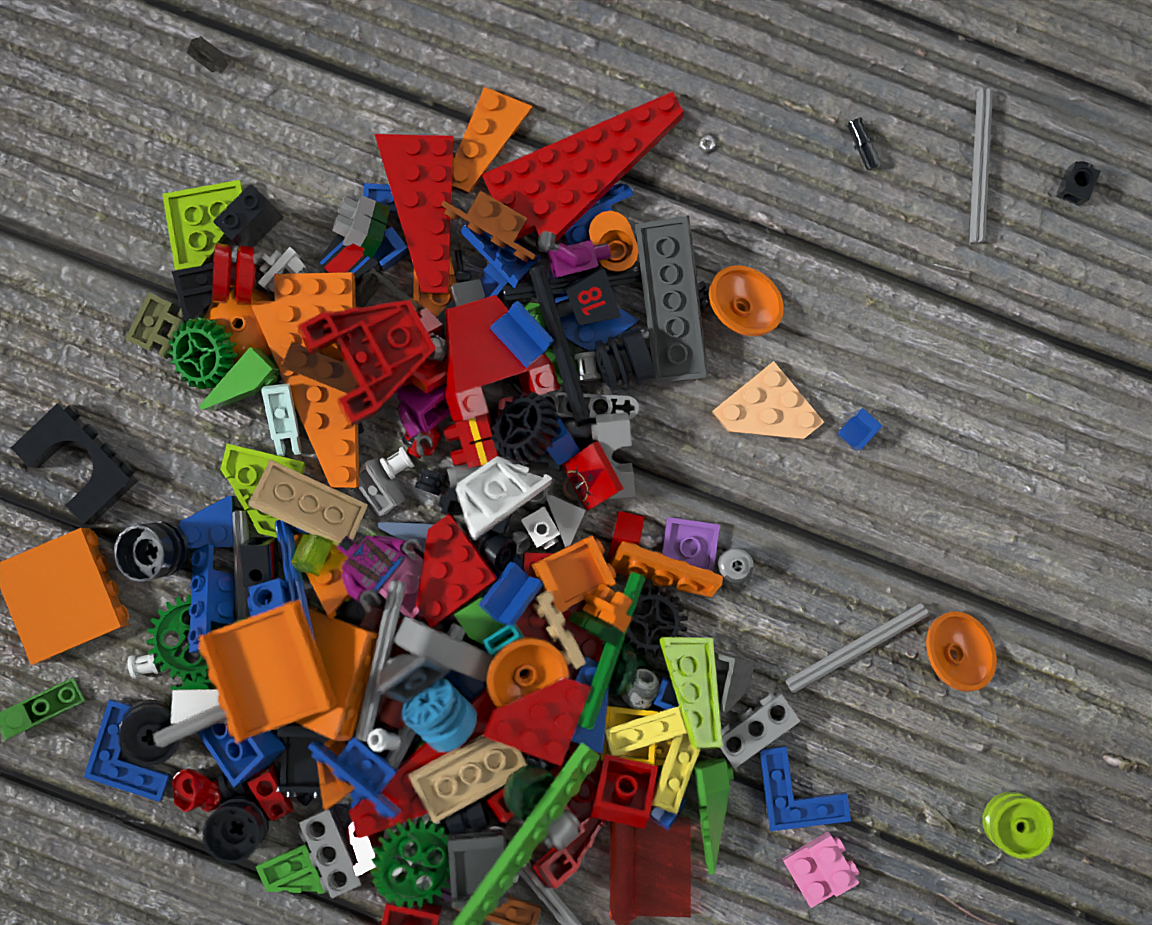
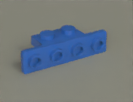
M622 183L616 184L564 234L568 245L589 241V229L595 216L605 211H612V204L634 195L628 184L623 185Z
M211 544L195 549L191 559L193 572L190 584L192 596L189 610L191 621L188 640L190 642L189 651L192 653L200 651L199 636L210 633L211 625L226 627L234 623V574L213 569V545Z
M353 737L339 756L319 740L309 745L308 748L313 752L312 756L321 764L327 763L333 768V774L343 782L348 781L355 787L354 792L362 799L372 801L376 805V811L383 817L394 819L402 811L381 793L398 770L366 743Z

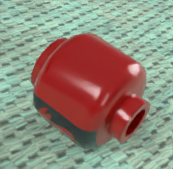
M435 426L427 433L421 432L423 436H429L433 441L432 450H430L427 444H420L424 450V456H432L442 438L441 433L438 431L440 427ZM406 431L402 438L403 444L408 447L406 452L420 459L422 455H419L416 451L417 441L414 437L411 438Z

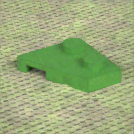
M307 842L257 864L256 869L266 892L287 890L290 893H301L302 891H315L317 894L325 893L320 882L322 875L319 868H315L310 860L309 852L311 850Z

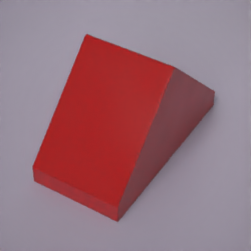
M622 511L618 512L606 562L609 563L623 541L639 546L645 517Z

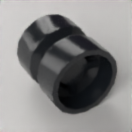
M491 528L476 539L471 535L469 536V539L490 568L503 572L507 565L513 562L517 552V545L514 540L498 534Z
M483 797L445 817L450 834L468 833L469 828L476 831L490 826Z

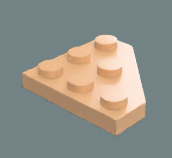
M774 361L712 411L725 429L732 433L803 440L824 423Z

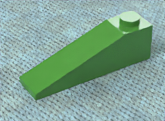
M724 757L696 760L693 769L706 867L709 874H715L730 792L729 780H734L731 763L727 764Z

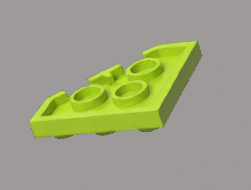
M241 180L162 194L175 271L202 266L208 263L215 253V243L221 244L226 237L213 221L244 191Z
M226 444L220 470L225 478L228 479L235 491V495L252 519L257 532L277 538L275 522L279 519L248 506L269 460H273L301 474L304 473L306 462Z

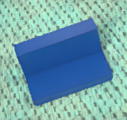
M518 301L490 327L526 368L544 354L554 341Z
M510 562L478 606L496 622L512 627L543 586V582L529 577L517 564Z

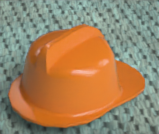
M605 211L595 216L589 229L590 240H592L593 246L607 242L611 258L599 261L600 264L607 270L614 272L625 271L632 267L637 261L639 252L631 225L626 217L615 211Z

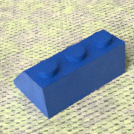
M216 723L197 732L233 787H237L271 764L285 750V746L273 729L246 738L239 743H236L235 738L230 735L227 723Z

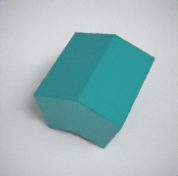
M515 623L512 627L505 626L483 640L490 655L495 657L506 645L523 639L525 636ZM511 632L514 633L515 636L495 647V642Z

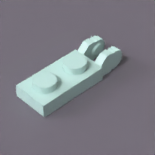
M290 383L263 386L262 395L267 420L277 455L285 456L284 438L291 439L292 450L295 455L301 454L300 432Z

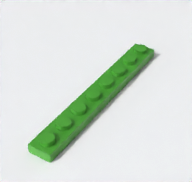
M580 744L452 925H481L488 914L495 910L498 900L505 890L512 886L515 876L529 862L531 854L537 845L546 838L548 834L547 827L563 814L564 807L571 797L578 793L585 777L595 769L600 755L585 744Z

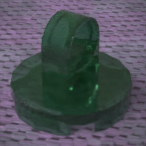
M623 642L609 682V695L624 696L628 694L634 686L637 668L644 666L642 669L652 672V668L646 658L636 656L633 648L626 642Z

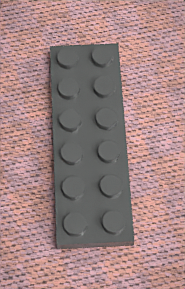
M689 216L635 224L652 364L656 376L655 383L709 377Z

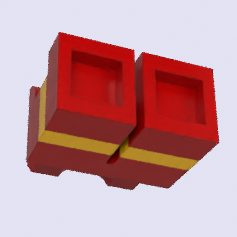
M487 408L488 413L464 421H456L444 427L443 431L447 442L460 439L462 448L454 449L450 452L454 466L467 464L468 468L485 465L497 456L502 457L494 447L495 443L491 439L494 433L490 428L494 425L489 408Z

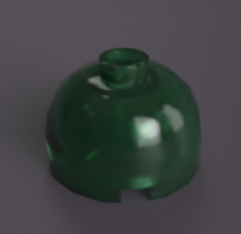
M537 765L521 766L511 773L506 780L503 792L506 807L516 818L526 822L556 777L547 769Z

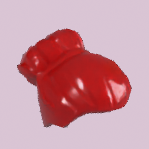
M183 769L173 777L174 804L183 812H189L199 807L206 812H211L219 807L222 793L218 780L210 781L205 775L194 769Z

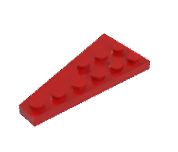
M374 134L422 294L449 295L452 218L444 214L446 208L442 207L441 204L443 201H446L452 205L454 137L446 135Z

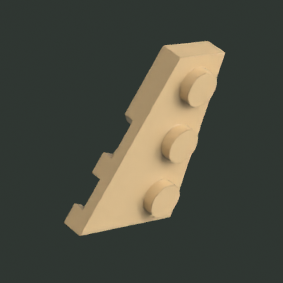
M542 591L536 594L534 597L535 603L532 604L539 618H545L549 625L546 631L553 642L557 641L562 649L560 653L564 657L567 666L571 665L572 668L577 669L586 664L572 634L568 630L564 631L562 627L565 625V620L561 612L550 604L551 601L555 600L551 591Z

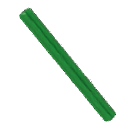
M635 572L630 573L623 592L624 595L633 601L626 612L631 618L645 582V577ZM628 627L616 647L607 642L605 644L590 686V692L578 721V725L590 730L594 728Z

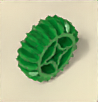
M205 317L189 319L187 322L180 324L178 330L172 332L175 339H171L168 342L173 347V349L167 352L173 355V360L169 364L176 366L174 373L182 374L181 381L188 382L189 387H198V389L202 390L215 388L236 364L233 358H236L239 354L233 352V347L237 343L230 341L232 333H225L226 326L218 325L217 320H208ZM208 351V353L198 356V354Z

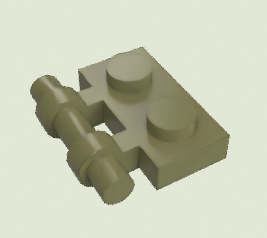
M148 292L125 340L151 352L155 344L159 343L162 347L158 355L168 359L170 354L167 352L173 349L168 342L171 339H175L172 332L178 330V326L184 323L181 309L177 317L171 315L175 305ZM166 322H169L173 325L167 337L164 338L160 334Z

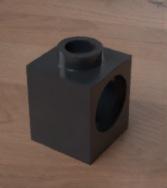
M1074 162L1066 169L1056 197L1077 206L1083 205L1090 199L1101 171L1093 168L1094 166L1088 162ZM1075 177H1079L1082 180L1083 187L1076 184Z

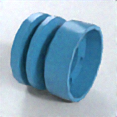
M443 678L419 692L403 706L402 717L405 723L438 752H448L463 744L473 732L477 721V713L474 706Z

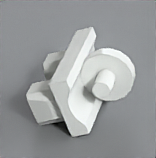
M291 247L283 255L278 250L270 257L263 252L261 257L266 262L259 270L265 275L258 283L267 291L275 293L274 274H287L288 271L292 274L305 273L307 268L300 260L301 257Z

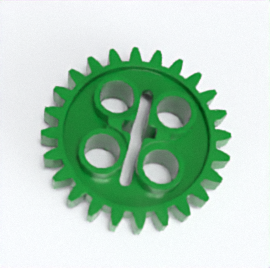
M190 594L187 595L186 602H182L179 597H176L177 605L173 606L171 603L166 602L168 608L166 612L160 609L157 610L161 618L151 619L156 628L147 629L148 634L154 636V638L146 640L147 645L154 646V648L148 651V654L150 656L158 655L153 661L155 666L164 663L160 670L162 673L171 669V679H174L179 673L182 682H185L188 675H191L193 682H196L198 674H202L203 678L207 680V671L210 668L206 658L201 653L196 663L186 662V656L190 652V642L186 638L190 632V625L184 624V618L189 614L191 596ZM211 625V630L215 631L224 628ZM171 634H177L180 637L179 642L175 646H167L165 644L166 638ZM186 645L181 654L175 657V653Z
M421 817L418 818L416 825H414L410 818L407 819L406 827L397 822L396 832L388 828L387 832L390 837L388 839L384 837L379 838L383 846L374 847L373 850L378 857L370 858L371 863L376 866L370 869V873L375 877L372 881L376 887H379L378 892L380 895H385L389 903L394 900L398 907H401L405 901L408 908L412 907L414 901L421 908L423 899H427L430 904L433 903V894L442 897L440 888H450L446 882L448 878L451 879L448 834L450 833L444 831L441 824L435 826L431 819L425 824ZM413 842L410 849L403 850L407 843ZM432 850H437L436 854L433 857L428 858V855ZM395 855H399V856H402L404 859H402V858H401V859H400V858H393V857H394ZM426 867L436 868V869H435L434 871H431V870H428ZM402 868L400 874L392 876L396 869ZM426 875L425 880L417 884V880L421 876Z

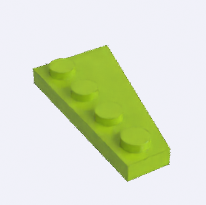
M663 637L659 639L692 748H721L722 735L713 638Z

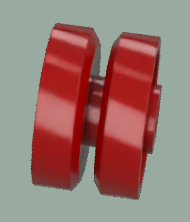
M215 243L212 303H227L230 287H235V302L239 305H251L252 288H255L256 274L254 246L240 245L237 248L236 262H232V249L230 245Z

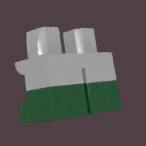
M363 195L360 196L357 202L344 196L337 212L341 215H338L332 231L345 237L343 245L349 246L354 243L364 248L362 254L373 258L382 243L391 207Z

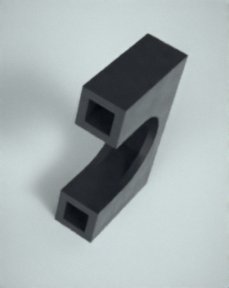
M57 403L11 449L28 467L40 468L64 445L79 443L85 447L93 461L92 476L86 486L65 506L83 524L93 525L139 480L133 475L135 470L125 461L121 463L115 456L117 454L116 450L106 442L103 444L97 438L99 435L97 430L88 423L85 425L79 419L81 414L72 405L66 406Z

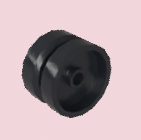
M156 699L142 700L133 704L123 714L119 724V746L123 755L132 763L141 766H157L168 761L177 751L181 739L164 747L157 746L154 740L156 732L176 724L171 723L172 708L167 703ZM152 729L153 734L147 735L146 730Z

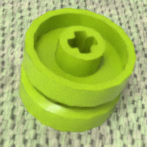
M1003 792L994 796L987 803L982 815L983 829L987 838L1006 854L1018 859H1030L1041 854L1049 846L1053 836V822L1049 812L1039 802L1019 792Z

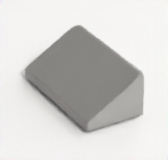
M378 458L369 460L359 467V489L379 519L406 501L404 495L393 479H390Z

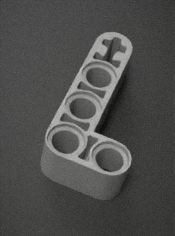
M548 392L541 395L555 402L556 412L561 417L560 419H574L573 414L566 408L569 402L566 393ZM583 394L590 414V418L587 420L596 421V415L599 414L594 412L593 405L597 401H603L608 406L607 412L601 415L611 414V401H616L615 407H623L624 403L627 402L631 408H634V411H630L628 415L629 421L635 419L638 414L639 404L631 396ZM615 410V413H624V411Z
M404 616L393 639L395 643L416 655H424L448 668L487 683L488 670L494 659L488 651L432 629L411 617Z

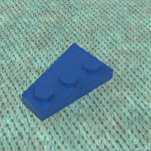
M468 221L461 230L463 236L514 288L530 273V269L535 267L541 258L537 255L535 261L529 259L528 262L523 261L513 255L516 250L506 245L503 249L491 242L490 240L493 236L485 231L479 235L467 227L469 225ZM516 240L514 241V242L517 243L518 245H520V246H522L523 248H525V249L529 250L530 252L534 253L533 251H531L530 249H528L527 247H525L524 245H522V244L519 243L518 241H516Z
M584 656L586 664L578 668L574 681L590 687L599 662ZM608 688L594 728L592 730L586 729L577 723L571 741L578 744L583 743L603 754Z

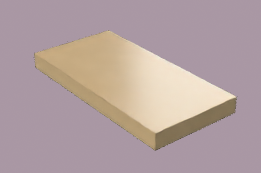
M269 460L248 506L338 546L345 536L354 540L368 504L273 460Z
M482 734L408 775L433 823H436L530 772L531 769L522 751L488 739Z

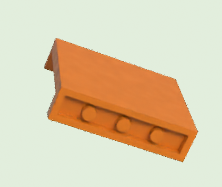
M79 528L0 562V589L31 665L43 663L50 660L51 657L119 628L130 626L128 623L129 613L123 604L121 605L117 596L119 595L118 586L114 580H111L107 571L109 570L108 561L103 555L101 556L98 549L99 539L90 528Z
M300 599L199 636L200 653L208 662L210 668L208 670L209 678L217 687L219 706L226 712L228 731L235 738L236 743L314 713L324 712L337 705Z
M308 606L315 644L337 705L324 712H317L294 722L333 740L351 741L362 709L379 632L365 630L337 618L329 620L327 614L317 611L315 607Z

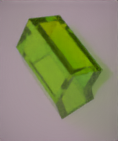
M303 534L291 564L299 572H308L319 576L332 548L333 541L319 535Z

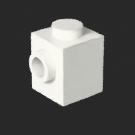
M545 507L540 508L521 520L537 548L543 546L544 549H547L559 542L556 537L560 535V532Z

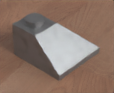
M714 651L719 711L728 712L750 688L755 661Z
M400 655L390 659L386 666L379 670L378 690L386 696L407 703L419 692L434 684L450 671L448 667L424 655Z

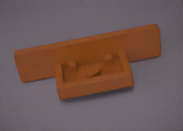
M482 191L479 192L467 214L446 201L442 202L441 206L446 208L444 214L456 221L460 217L469 222L467 226L469 229L479 235L485 231L493 236L490 240L491 242L503 249L506 245L516 250L513 255L525 262H528L529 259L536 260L537 255L514 242L527 221V218Z

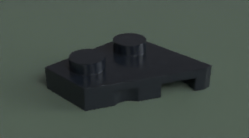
M214 263L172 271L184 323L189 319H193L212 304Z

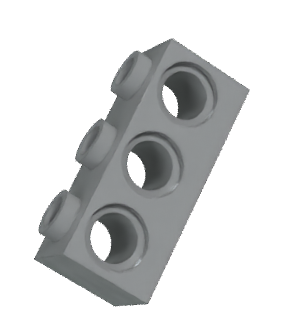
M769 692L759 700L761 704L752 710L749 707L737 716L739 720L732 725L726 723L721 726L722 747L720 749L734 768L800 722V719L781 693L776 692L774 694ZM775 705L783 707V714L779 718H772L770 715L771 708ZM753 721H760L762 725L760 732L757 734H751L748 731L749 724ZM733 736L740 739L739 746L734 750L728 749L726 747L727 740Z
M332 806L327 811L322 809L304 817L299 822V834L304 843L307 842L311 850L309 857L313 866L319 868L322 875L320 882L323 890L326 893L329 892L332 899L362 885L366 878L364 875L356 876L353 866L358 864V860L347 839L346 832L335 807ZM315 821H320L324 824V833L315 831L313 827ZM324 847H333L336 851V857L330 858L326 856ZM341 871L345 873L347 882L337 881L335 872Z

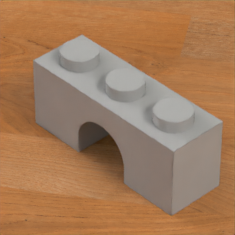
M628 412L596 415V424H591L592 440L599 441L624 488L609 499L635 497L632 463L619 464L611 458L616 449L631 446Z

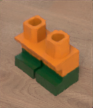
M600 584L594 595L585 593L584 599L586 604L580 613L573 611L568 620L585 632L616 647L632 620L626 612L633 601L626 595L618 591L614 592L607 586Z

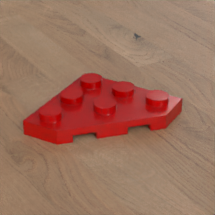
M450 513L428 529L416 607L431 628L437 626L498 579L455 517Z
M566 677L557 679L541 689L538 688L513 702L493 709L483 736L561 766L591 687Z

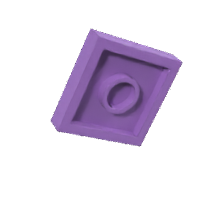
M667 517L662 554L714 572L720 525Z

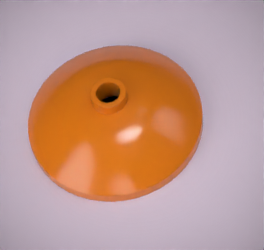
M740 265L729 266L719 271L711 281L709 287L711 307L721 322L731 330L742 335L757 337L772 332L781 322L784 313L782 296L775 284L758 270Z
M235 288L230 290L227 303H212L209 306L205 318L217 320L218 325H225V333H232L230 341L237 343L233 347V352L239 354L236 358H233L236 363L250 347L261 349L268 357L272 355L252 306L239 305L235 302ZM252 289L251 301H273L263 292ZM237 320L243 321L241 328L235 327Z
M957 611L945 613L932 622L927 633L926 649L929 661L940 679L950 687L963 692H972L985 687L992 680L997 665L996 649L985 627L974 617Z
M523 638L513 641L502 648L490 664L487 674L489 695L497 707L506 705L527 693L553 683L557 679L562 677L568 678L567 664L558 649L547 641L537 638ZM527 669V673L524 676H519L521 670Z

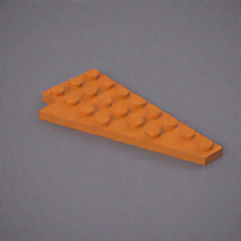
M355 273L274 274L275 301H251L252 309L285 384L290 383L294 405L330 487H359L358 424L350 427L337 404L338 398L347 393L281 367L291 342L306 347L298 333V324L322 312H336L356 308ZM335 343L318 351L341 362L344 361Z

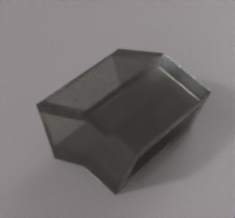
M202 36L191 40L187 54L209 71H218L222 74L231 62L227 55ZM202 51L206 53L208 56H210L212 59H214V61L212 62L206 56H204L202 54Z

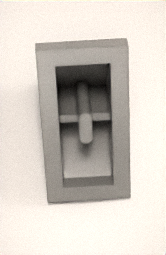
M552 495L547 496V501L565 547L570 546L586 510Z

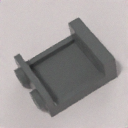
M503 830L448 834L452 908H458L459 911L464 909L504 853ZM506 890L498 900L496 908L501 907L504 903H508Z

